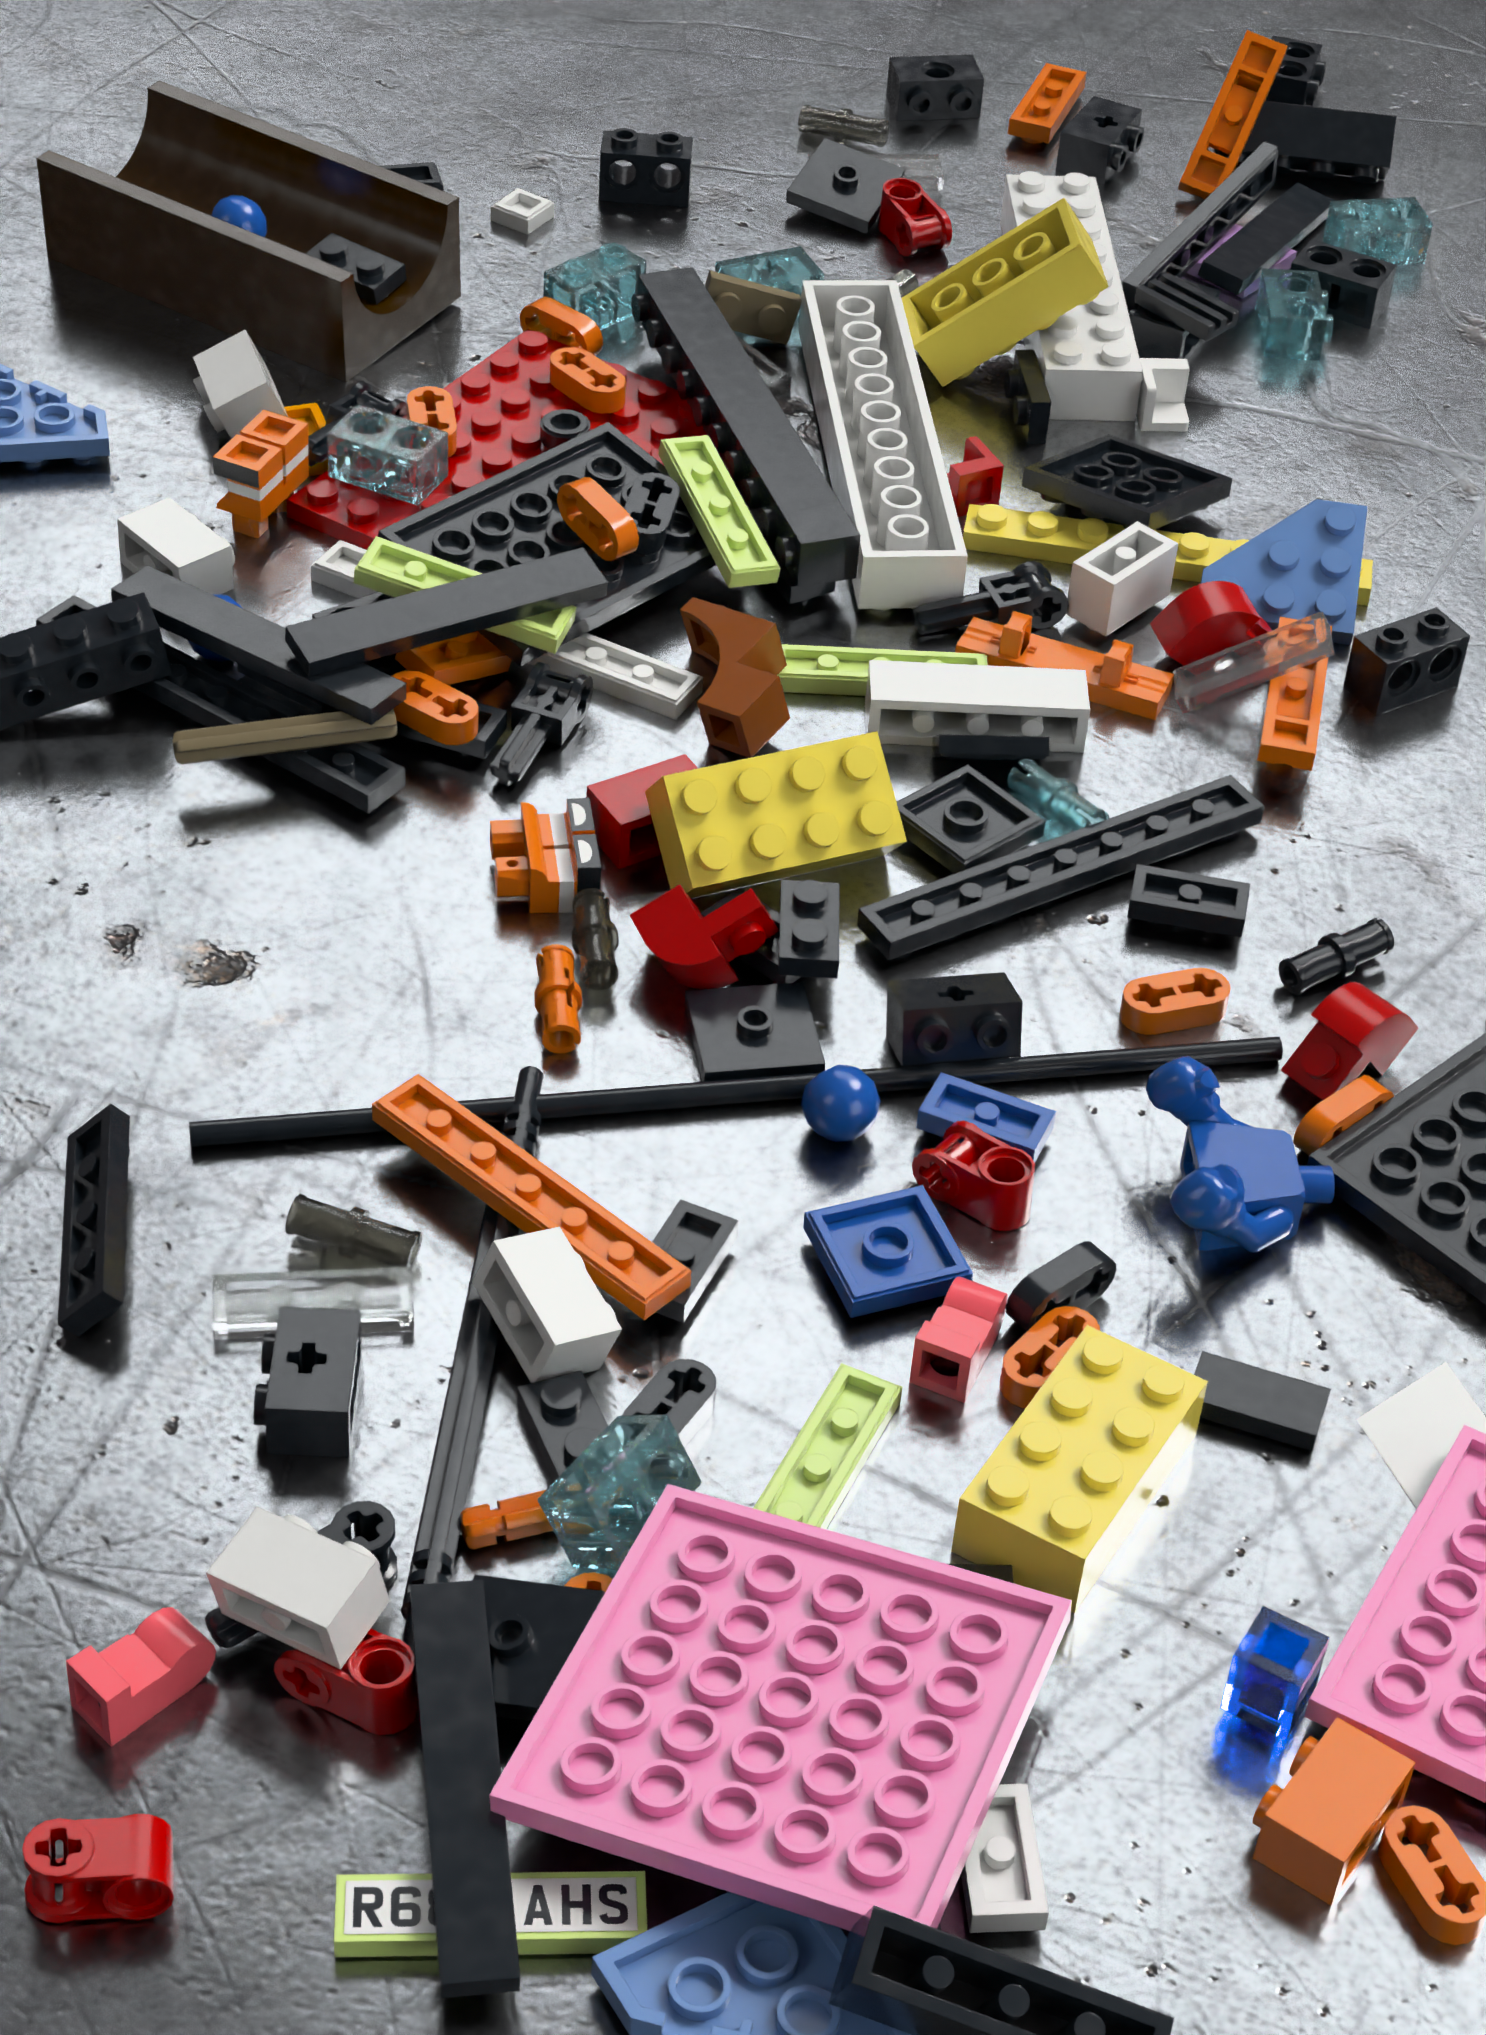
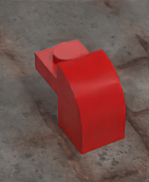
M1211 581L1193 586L1172 600L1149 623L1166 654L1200 677L1230 648L1263 670L1272 663L1274 646L1268 638L1272 630L1266 621L1259 616L1243 587L1232 582Z
M679 884L629 915L643 941L667 973L677 982L695 989L721 988L738 981L739 979L729 962L739 955L754 952L764 944L767 938L779 932L770 914L752 888L703 917L694 902Z
M1347 983L1328 995L1311 1013V1016L1317 1023L1280 1071L1288 1079L1318 1100L1323 1101L1357 1079L1366 1066H1369L1383 1076L1419 1028L1407 1014L1361 983Z

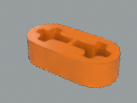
M540 298L525 306L520 313V324L523 332L527 329L539 331L551 339L571 347L582 348L595 356L602 350L603 336L594 320L552 298Z
M565 347L557 349L551 354L549 379L556 389L592 412L601 414L613 413L623 408L626 395V380L620 372L582 348Z
M432 386L419 387L412 390L407 395V424L411 449L414 454L427 460H441L452 456L457 448V423L450 393L442 388Z
M583 477L564 484L559 488L557 503L563 520L602 559L613 561L636 551L639 545V535L633 518L595 480L590 477Z
M408 670L392 675V677L406 683V700L393 709L397 721L445 745L466 744L477 736L479 706L473 698L419 671Z
M1191 968L1137 978L1125 985L1119 1016L1121 1022L1128 1029L1144 1035H1157L1211 1025L1225 1017L1231 987L1229 981L1222 974L1207 968Z
M1363 1075L1309 1110L1295 1131L1293 1143L1299 1150L1309 1156L1394 1097V1095L1370 1076Z
M1071 1306L1057 1307L1047 1312L1004 1355L999 1385L1003 1397L1011 1404L1026 1408L1086 1325L1100 1331L1096 1318L1088 1311ZM1057 1339L1065 1341L1060 1347L1056 1346ZM1040 1367L1043 1368L1042 1376L1035 1374Z
M1414 1805L1400 1807L1392 1812L1385 1822L1378 1849V1855L1384 1869L1421 1927L1431 1937L1442 1943L1452 1945L1471 1942L1479 1936L1486 1921L1485 1880L1448 1824L1439 1814L1428 1808ZM1408 1837L1413 1844L1404 1846L1401 1843L1402 1838ZM1426 1843L1429 1846L1426 1856L1417 1845ZM1443 1893L1453 1905L1443 1907L1440 1904ZM1465 1903L1468 1907L1466 1913L1462 1914L1455 1905Z

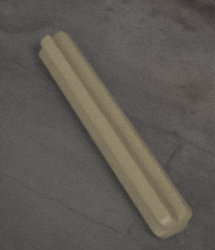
M393 709L372 725L342 711L181 730L173 733V752L177 763L184 765L391 739L397 733V720Z

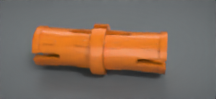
M551 944L541 949L543 955L539 953L536 955L539 985L534 991V1003L536 1010L542 1017L543 1046L550 1052L565 1054L575 1049L574 1043L579 1045L581 1042L577 1012H579L582 1006V990L574 978V954L572 950L564 945Z

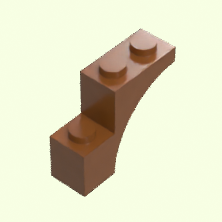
M692 597L680 609L691 650L705 656L718 666L711 685L697 701L708 743L751 758L790 719L780 677L777 676L787 666L776 623Z

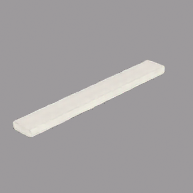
M339 540L311 565V581L356 598L378 592L353 583L355 567L367 551L366 549ZM585 633L561 645L556 654L548 652L528 663L535 665L537 662H543L550 666L551 671L575 678L581 674L591 676L594 689L675 720L702 693L703 677L589 633Z

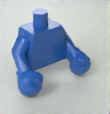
M1190 1056L1173 1059L1150 1074L1146 1092L1150 1102L1157 1109L1170 1112L1187 1126L1180 1161L1183 1179L1174 1188L1170 1196V1203L1180 1220L1189 1227L1194 1228L1198 1250L1241 1246L1246 1251L1257 1253L1279 1240L1292 1238L1297 1234L1304 1203L1332 1202L1335 1188L1332 1167L1330 1165L1299 1166L1291 1135L1284 1130L1257 1128L1233 1119L1220 1107V1097L1215 1092L1220 1088V1085L1212 1070Z

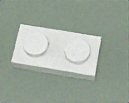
M1000 1784L962 1869L961 1879L969 1933L1046 1929L1049 1910L1028 1784Z

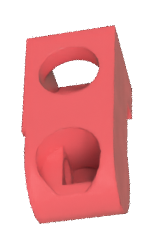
M957 1276L952 1282L942 1306L937 1308L930 1322L924 1321L915 1337L909 1383L965 1403L1001 1329L1006 1313L1008 1294ZM937 1357H943L959 1363L958 1376L941 1375L932 1368L930 1363Z
M173 1607L162 1608L148 1616L133 1634L125 1635L98 1653L90 1645L66 1661L71 1707L112 1747L200 1683L210 1671L215 1661L216 1649L181 1612Z

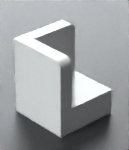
M1140 358L1143 373L1136 414L1141 431H1187L1189 418L1184 404L1190 370L1187 359Z

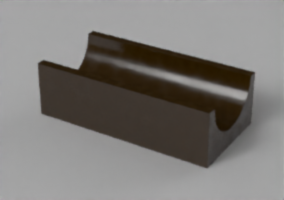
M160 80L147 88V112L140 139L129 161L116 177L50 150L36 158L48 258L233 336L246 330L255 345L345 383L461 297L459 197ZM230 195L244 196L259 205L266 217V236L262 237L211 216L215 205L220 199ZM333 233L405 264L407 280L375 305L358 297L353 273L316 259L306 253L329 234Z

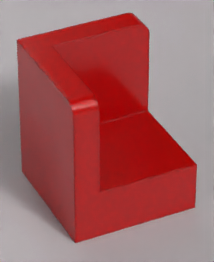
M977 436L966 438L963 462L950 465V471L946 473L958 517L967 515L969 504L982 506L986 504L999 505L1004 465Z

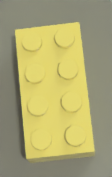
M1062 198L901 299L914 348L941 386L944 387L954 380H961L969 376L977 366L995 355L1007 353L1018 341L1033 332L1050 327L1056 322L1058 317L1076 306L1093 301L1101 291L1109 286L1091 237L1066 199Z
M877 731L665 775L645 791L670 889L680 884L690 898L885 856L907 842Z
M1086 1325L959 1498L951 1552L975 1564L1012 1565L1013 1581L1015 1584L1072 1600L1071 1612L1075 1613L1196 1436L1208 1381Z

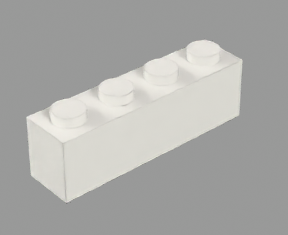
M869 660L865 697L866 733L877 731L881 744L932 746L933 736L939 734L1050 737L1049 751L1084 753L1090 716L1086 670Z

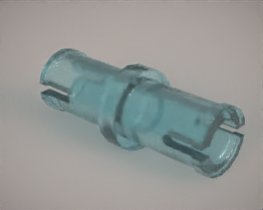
M1026 758L1018 762L1021 768L1029 772L1028 776L1013 767L1009 774V787L1037 805L1039 814L1050 822H1061L1072 831L1109 819V814L1105 810L1096 807L1079 795L1078 787L1065 778L1056 779L1039 767L1032 759Z

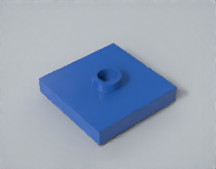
M923 1185L816 1209L804 1214L803 1229L851 1318L944 1296L957 1276L971 1281L973 1279L972 1270Z

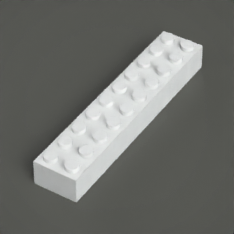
M802 280L799 335L833 492L861 535L857 576L855 579H852L858 609L886 611L892 608H916L923 604L963 596L968 555L897 280Z

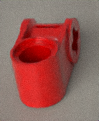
M893 178L883 184L878 229L889 238L901 255L911 256L917 252V249L931 246L943 249L950 245L952 226L949 216L944 209L939 207L927 195L919 183L907 178Z
M956 1121L945 1130L944 1140L934 1149H924L914 1157L912 1171L919 1186L923 1185L928 1195L932 1198L944 1201L977 1219L984 1226L998 1231L1018 1229L1029 1220L1035 1163L1032 1157L1025 1151L1011 1147L983 1132L973 1123Z
M372 1628L341 1669L298 1649L285 1651L275 1662L274 1672L277 1680L294 1698L302 1703L327 1710L360 1726L367 1732L377 1735L397 1733L407 1728L414 1721L418 1713L415 1658L411 1648L402 1640L387 1636Z
M132 1814L120 1818L79 1820L57 1818L40 1823L25 1837L22 1854L25 1867L30 1872L24 1888L26 1905L34 1916L46 1922L63 1923L73 1920L107 1918L142 1920L160 1915L172 1905L174 1899L173 1832L171 1826L160 1817L151 1814ZM57 1840H62L64 1858L56 1859L55 1842ZM55 1883L63 1884V1900L60 1902L55 1899Z

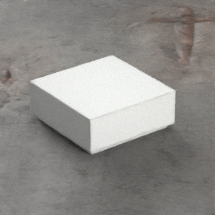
M519 188L491 206V221L529 235L554 217V202Z

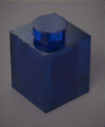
M1262 1606L1233 1655L1220 1709L1287 1741L1316 1688L1330 1637Z

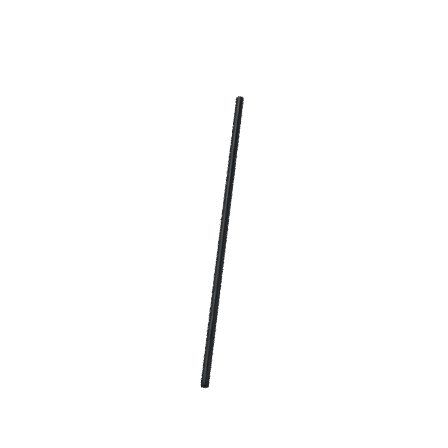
M1277 1036L860 1070L874 1081L877 1092L932 1088L941 1072L974 1084H989L1153 1071L1165 1063L1182 1056H1190L1205 1066L1278 1061L1282 1059L1283 1046L1280 1037ZM819 1073L539 1094L536 1098V1104L541 1119L801 1099L803 1098L805 1085ZM515 1096L457 1102L486 1123L503 1122L505 1111L514 1104ZM372 1108L189 1122L191 1147L387 1132V1130L372 1120Z

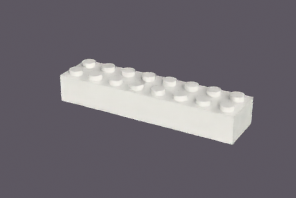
M1033 171L1023 172L1020 175L1006 174L1000 221L1003 235L1062 198H1065L1091 237L1109 286L1101 291L1093 301L1076 306L1058 317L1056 322L1050 327L1037 330L1023 338L1025 349L1035 351L1052 402L1049 419L1135 421L1143 371L1096 177H1088L1081 173H1068L1065 176H1047Z

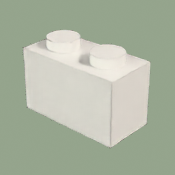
M246 330L193 357L200 374L199 377L193 379V382L206 404L203 406L217 433L226 429L231 439L236 434L240 435L239 431L263 409L288 417L268 367Z
M170 497L117 519L120 563L133 573L149 565L210 594H223L234 589L233 565L235 563V555L232 545Z
M1137 521L1086 553L1072 564L1068 591L1069 606L1066 614L1104 636L1111 634L1170 595L1178 543Z
M560 1227L494 1240L472 1281L531 1383L580 1370L583 1374L599 1370L622 1330L617 1322L614 1310L605 1302L588 1274L583 1259L574 1251Z
M258 1506L206 1572L222 1614L339 1669L344 1666L390 1602L380 1571L379 1561L365 1547L351 1541H346L342 1545L318 1534L309 1523L295 1515L288 1514L282 1518Z

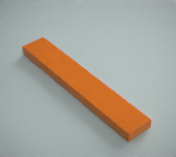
M420 1074L415 1075L372 1103L373 1121L525 1233L560 1227L574 1251L583 1259L585 1268L594 1284L643 1320H646L691 1286V1270Z

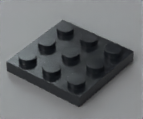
M1108 434L1024 467L1022 487L1040 493V497L1047 502L1068 503L1081 508V512L1088 517L1096 519L1108 518L1124 524V529L1138 521L1155 530L1171 522L1180 521L1182 517L1198 510H1205L1208 506L1230 497L1233 478Z

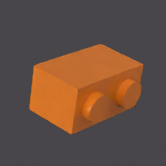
M1337 1717L1320 1741L1309 1736L1301 1745L1289 1770V1775L1293 1777L1285 1788L1282 1789L1273 1784L1262 1798L1252 1821L1254 1825L1261 1828L1253 1859L1332 1906L1382 1835L1385 1822L1390 1814L1402 1807L1416 1762Z

